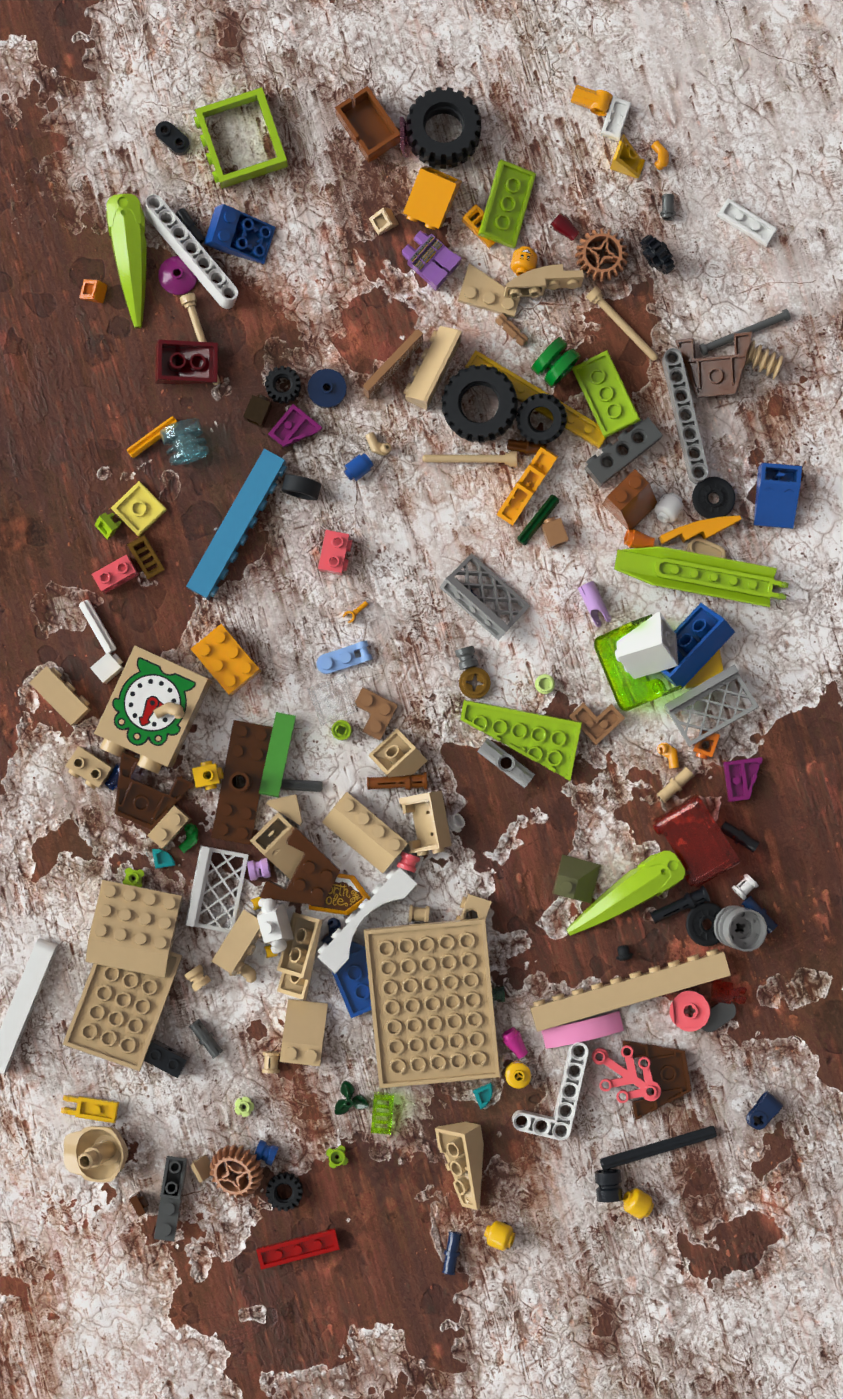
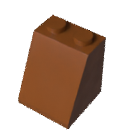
M634 469L605 498L602 505L627 530H632L655 508L657 500L650 483Z

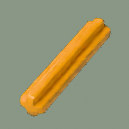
M171 416L130 446L127 452L132 458H135L175 429L179 423Z

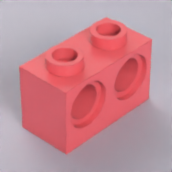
M127 555L92 574L99 589L104 594L139 575L133 562Z

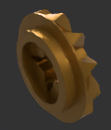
M479 667L466 669L459 678L460 690L466 697L478 699L486 695L490 689V677L485 670ZM476 675L477 681L483 683V685H477L474 692L472 685L466 683V681H472Z

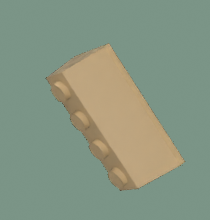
M440 326L438 331L434 330L430 338L432 343L429 349L425 348L421 359L424 360L421 366H416L412 374L415 378L412 384L408 383L404 390L406 401L427 411L461 342L462 331Z
M348 792L342 796L322 821L325 826L381 873L386 871L408 844L406 840Z

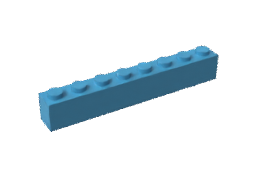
M264 448L187 583L186 587L208 600L210 597L214 598L219 589L217 586L219 581L224 580L229 572L227 569L230 562L234 563L239 554L236 551L240 545L243 546L245 544L249 528L253 529L258 521V518H256L257 514L265 509L268 503L266 498L269 493H274L278 485L276 484L278 477H282L287 470L285 466L286 461Z

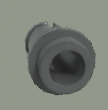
M663 194L660 216H662L663 220L670 221L676 215L674 211V195Z

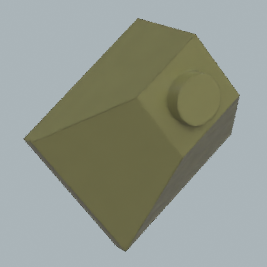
M562 854L552 893L591 903L601 865Z

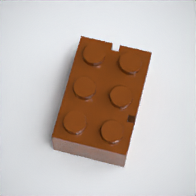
M366 86L353 95L355 107H352V100L348 98L335 107L336 117L356 146H359L362 155L370 163L401 142V133L370 88Z

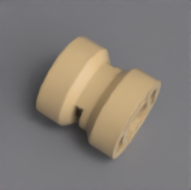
M201 964L184 975L187 980L193 982L192 989L194 992L212 981L208 975H203L204 968Z

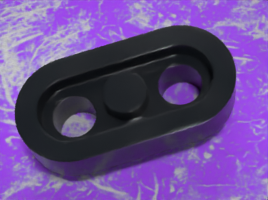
M162 121L157 124L155 133L159 141L176 155L182 156L188 153L190 142L180 130L168 121ZM167 128L168 132L162 133V129ZM178 141L183 142L181 146L176 145Z

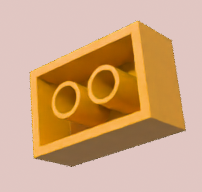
M222 624L191 648L192 652L230 696L261 672L259 667Z

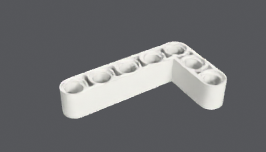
M576 1042L569 1046L554 1116L518 1110L512 1116L513 1125L517 1130L556 1140H565L569 1137L588 1057V1048L584 1042ZM578 1045L584 1047V1052L581 1055L573 1053L574 1048ZM573 1065L579 1066V1072L576 1075L569 1074V1068ZM568 1085L575 1087V1091L571 1095L564 1093V1089ZM563 1105L570 1106V1112L566 1115L560 1113V1108ZM519 1116H525L527 1118V1121L524 1125H518L516 1123V1119ZM540 1120L546 1122V1127L542 1130L536 1128V1123ZM564 1125L566 1131L563 1134H557L555 1132L557 1126Z

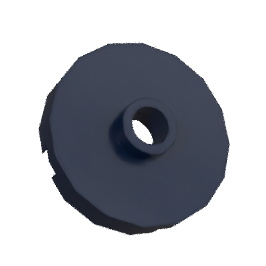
M325 368L318 370L308 381L307 390L309 397L320 408L338 406L344 400L347 391L345 379L339 372L333 369ZM329 385L331 388L329 391H325L323 387Z

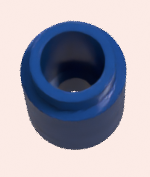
M363 453L344 466L346 470L343 472L350 481L352 479L358 481L371 471L370 468L374 465L369 457Z

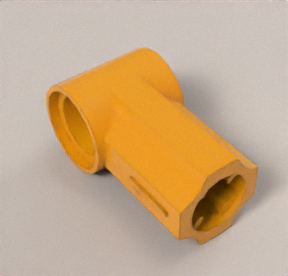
M576 85L571 103L588 108L598 116H606L613 95L604 90L594 91Z

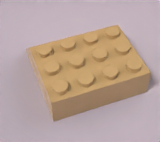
M102 880L88 938L85 962L165 978L182 906V896Z

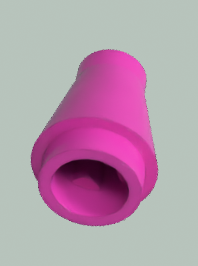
M512 1027L501 1035L503 1038L502 1042L518 1059L527 1055L528 1051L519 1030Z

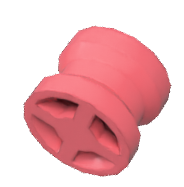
M402 851V858L397 863V867L415 873V866L420 861V858Z

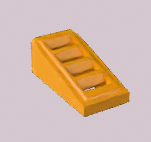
M475 204L462 217V222L490 249L496 242L478 235L480 226L477 228L476 225L483 219L484 212ZM476 214L478 217L471 221L470 219Z

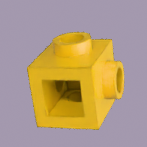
M212 761L201 762L200 767L192 768L196 788L205 787V790L216 789L217 784H221V779H224L222 767H218V764H213ZM208 772L211 773L210 779H207L206 777Z

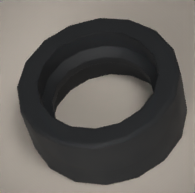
M290 474L285 475L282 491L288 495L313 501L318 499L321 484L315 480Z

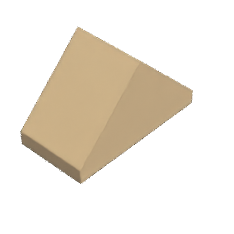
M297 794L268 800L267 805L298 825H302L303 819Z

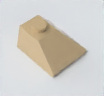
M398 729L393 731L368 755L388 777L412 775L428 761Z

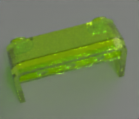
M652 614L622 625L597 637L594 641L595 651L615 700L623 711H629L682 689V686L679 685L667 690L662 680L658 678L650 680L648 675L633 679L630 673L625 671L623 664L616 659L617 641L652 617Z

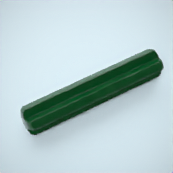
M550 495L517 537L519 543L526 545L557 506L559 499L555 495Z

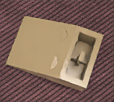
M278 812L250 842L291 880L304 852L287 844L294 826Z

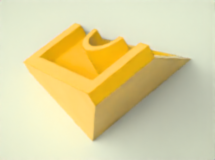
M622 134L610 169L639 178L645 160L640 158L628 139Z

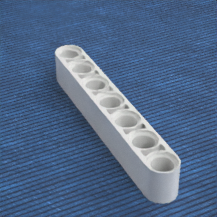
M149 195L146 198L143 209L146 218L222 308H232L238 296L236 286L159 195Z
M38 938L0 1028V1073L4 1075L9 1069L58 948V945Z

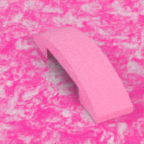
M614 1011L597 1017L542 1030L545 1048L548 1049L608 1036L624 1031L620 1012Z

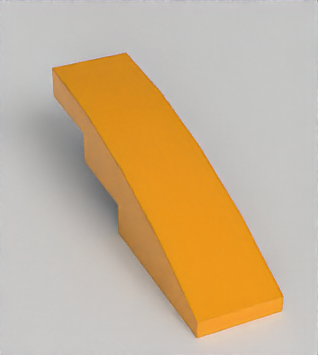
M541 446L496 515L513 526L559 456Z
M739 515L699 520L661 535L658 539L661 545L678 536L683 543L699 534L706 540L736 524L742 518Z

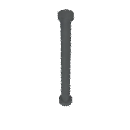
M784 309L782 313L710 343H702L699 345L700 351L703 356L707 355L709 351L733 342L735 333H755L783 320L789 321L791 320L790 313L787 309Z

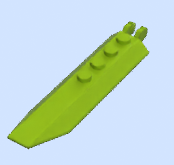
M661 546L617 550L614 570L653 586L770 607V598L786 600V595L772 592L773 586L788 588L789 584L774 580L777 568Z

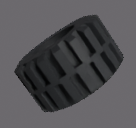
M541 393L530 396L522 402L517 411L516 421L518 424L517 428L521 432L520 434L527 441L534 442V444H547L554 441L563 433L567 424V412H565L564 405L561 404L558 398L550 394ZM545 407L552 412L553 423L549 429L540 431L532 426L530 415L534 409Z

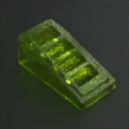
M374 1092L371 1133L391 1135L394 1093ZM378 1100L390 1101L389 1105L377 1104ZM377 1108L389 1109V1112H378ZM376 1116H386L388 1120L376 1119ZM376 1123H377V1124H388V1125H387V1128H377V1127H375V1124H376Z

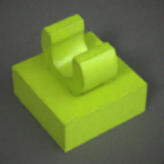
M105 512L98 517L95 526L108 540L119 528L121 521L114 523L112 518L115 514L110 513L107 515Z

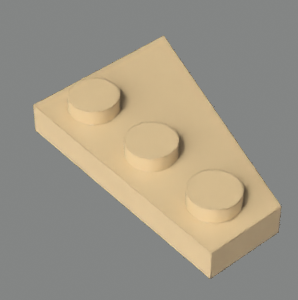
M469 263L458 302L498 314L503 313L508 317L514 318L520 297L516 299L511 297L504 298L505 287Z

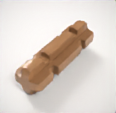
M499 314L495 322L499 326H503L502 329L513 339H516L520 346L526 344L529 339L528 336L521 333V330L511 320L508 321V317L505 314Z

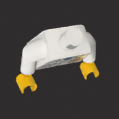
M253 898L250 900L254 906L253 910L262 908V911L257 915L263 941L266 944H271L264 946L266 958L275 957L286 949V941L294 939L284 902L276 904L271 898Z

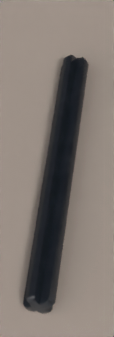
M709 1126L601 1158L600 1164L603 1170L611 1169L716 1138L717 1132L714 1126Z

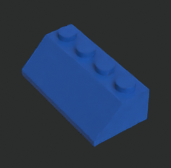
M700 603L674 631L677 638L678 666L660 671L659 673L678 689L682 690L735 631L723 617L703 603Z

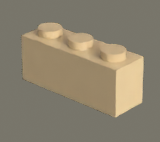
M46 666L29 683L71 726H75L91 711L88 707L90 703L82 695L79 697L74 692L76 688L69 681L65 683L60 678L62 674L55 667L51 669Z
M243 909L211 962L234 976L237 973L239 974L245 966L244 961L247 956L253 954L256 948V941L258 938H262L257 917Z

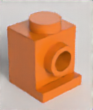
M714 733L696 743L693 749L694 752H697L696 757L705 760L708 757L712 758L720 735ZM704 741L709 743L708 749L702 747Z

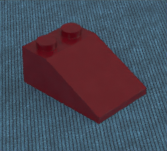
M158 339L156 343L155 384L217 383L218 343Z

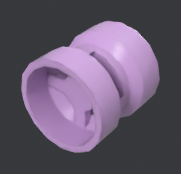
M263 858L258 862L254 860L247 861L251 881L257 880L259 877H271L268 858Z

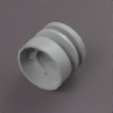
M731 905L723 908L717 914L714 921V932L716 938L722 944L746 952L759 948L764 942L767 935V925L759 912Z

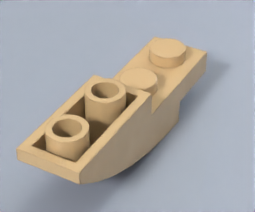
M563 264L539 267L527 271L508 282L504 298L511 297L516 299L529 296L536 298L543 296L545 289H576L581 287L584 273L583 270L564 271Z

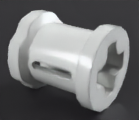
M745 874L744 878L736 886L734 885L732 889L745 900L747 898L746 895L759 885L748 874Z

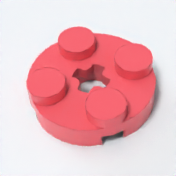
M696 991L681 992L670 1005L672 1021L677 1027L688 1032L700 1030L707 1025L711 1015L710 1004L706 997ZM688 1005H692V1008L696 1010V1013H693V1017H689V1014L685 1013Z

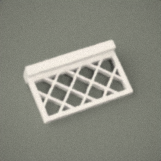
M200 846L185 921L186 926L230 932L236 921L248 854ZM212 852L221 853L225 861L215 867L211 861ZM224 854L231 855V857L227 859ZM235 856L243 858L242 866L237 870H234L229 863ZM227 863L233 872L222 878L217 869ZM211 864L213 869L209 871V867ZM216 871L221 880L211 887L207 877L210 873ZM235 874L239 883L237 887L230 890L225 880ZM223 882L229 892L219 898L213 888ZM211 890L217 900L207 906L203 901V897ZM235 890H237L236 897L233 894ZM231 894L235 903L234 906L227 910L221 900ZM219 902L225 912L215 918L209 908ZM207 910L213 920L207 924L198 923L200 914ZM227 914L231 919L230 928L221 927L217 920Z

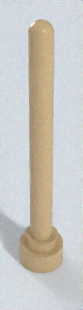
M597 286L591 290L586 296L590 303L598 304L652 361L657 360L658 355L603 299L602 291Z
M195 293L181 296V304L185 309H188L198 342H207L195 309L197 302ZM217 374V383H213L214 385H218V384L220 383L218 374Z
M509 451L505 455H424L422 460L423 462L505 463L509 467H517V451Z

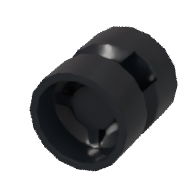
M601 1169L595 1171V1183L599 1185L596 1189L598 1202L610 1203L623 1200L622 1187L619 1186L622 1182L621 1170Z

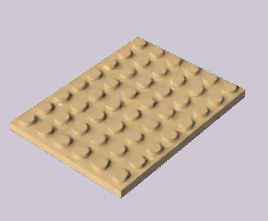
M485 918L364 929L379 1088L500 1077Z

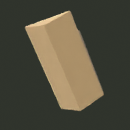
M293 912L290 926L294 939L286 941L287 947L281 953L277 971L282 972L277 992L307 1000L323 920Z

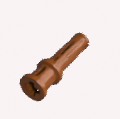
M427 772L396 777H367V789L405 788L406 790H411L412 788H424V790H428Z

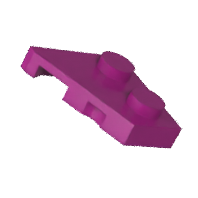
M292 404L268 433V436L284 448L320 432L323 428Z
M762 757L723 762L728 802L750 799L752 787L762 763Z

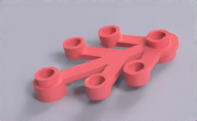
M625 1045L621 1049V1054L625 1057L627 1069L609 1058L608 1051L605 1048L599 1047L593 1051L592 1060L598 1065L604 1064L622 1076L615 1079H602L599 1084L602 1091L606 1092L613 1087L634 1084L640 1089L628 1092L620 1090L617 1093L616 1098L620 1103H625L628 1099L643 1097L647 1101H655L660 1097L661 1087L657 1082L653 1081L650 1069L651 1060L648 1057L643 1056L638 1061V1066L643 1069L644 1081L637 1076L632 1046ZM625 1048H629L631 1050L630 1055H626L624 1053ZM597 1053H601L603 1055L602 1060H598L596 1058ZM641 1060H647L648 1065L643 1066L641 1064ZM604 1081L608 1082L609 1088H604L602 1083ZM653 1088L654 1094H648L647 1089ZM620 1093L626 1094L625 1100L619 1097Z

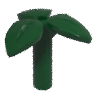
M343 1081L341 1084L340 1092L346 1099L337 1101L334 1109L335 1115L345 1114L352 1105L356 1109H365L369 1106L364 1096H352L355 1088L349 1081Z

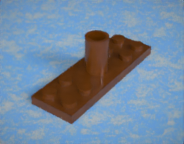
M233 720L223 773L224 779H222L211 838L251 845L250 840L253 837L261 795L259 790L273 727ZM239 776H243L246 779V785L239 789L236 786V779Z

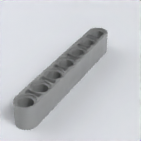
M670 348L662 358V366L688 478L692 483L698 484L708 476V466L682 354L678 349ZM667 356H675L677 362H669ZM673 374L679 375L680 378H681V381H680V382H675V381H673L672 378H671V375H673ZM682 393L685 396V400L679 401L676 398V394ZM680 413H688L690 419L683 420L680 416ZM691 431L694 434V439H687L685 432ZM689 451H697L698 458H691ZM695 469L701 470L703 477L697 478L693 471Z

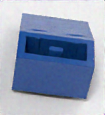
M222 204L214 209L204 245L220 252L265 264L276 227Z
M772 463L760 464L757 475L753 525L794 528L801 486L802 466Z

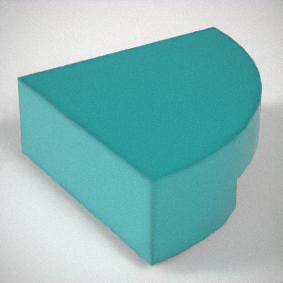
M152 849L155 869L176 865L173 857L168 852L162 849Z
M491 1082L473 1089L480 1109L486 1107L491 1100L493 1093Z

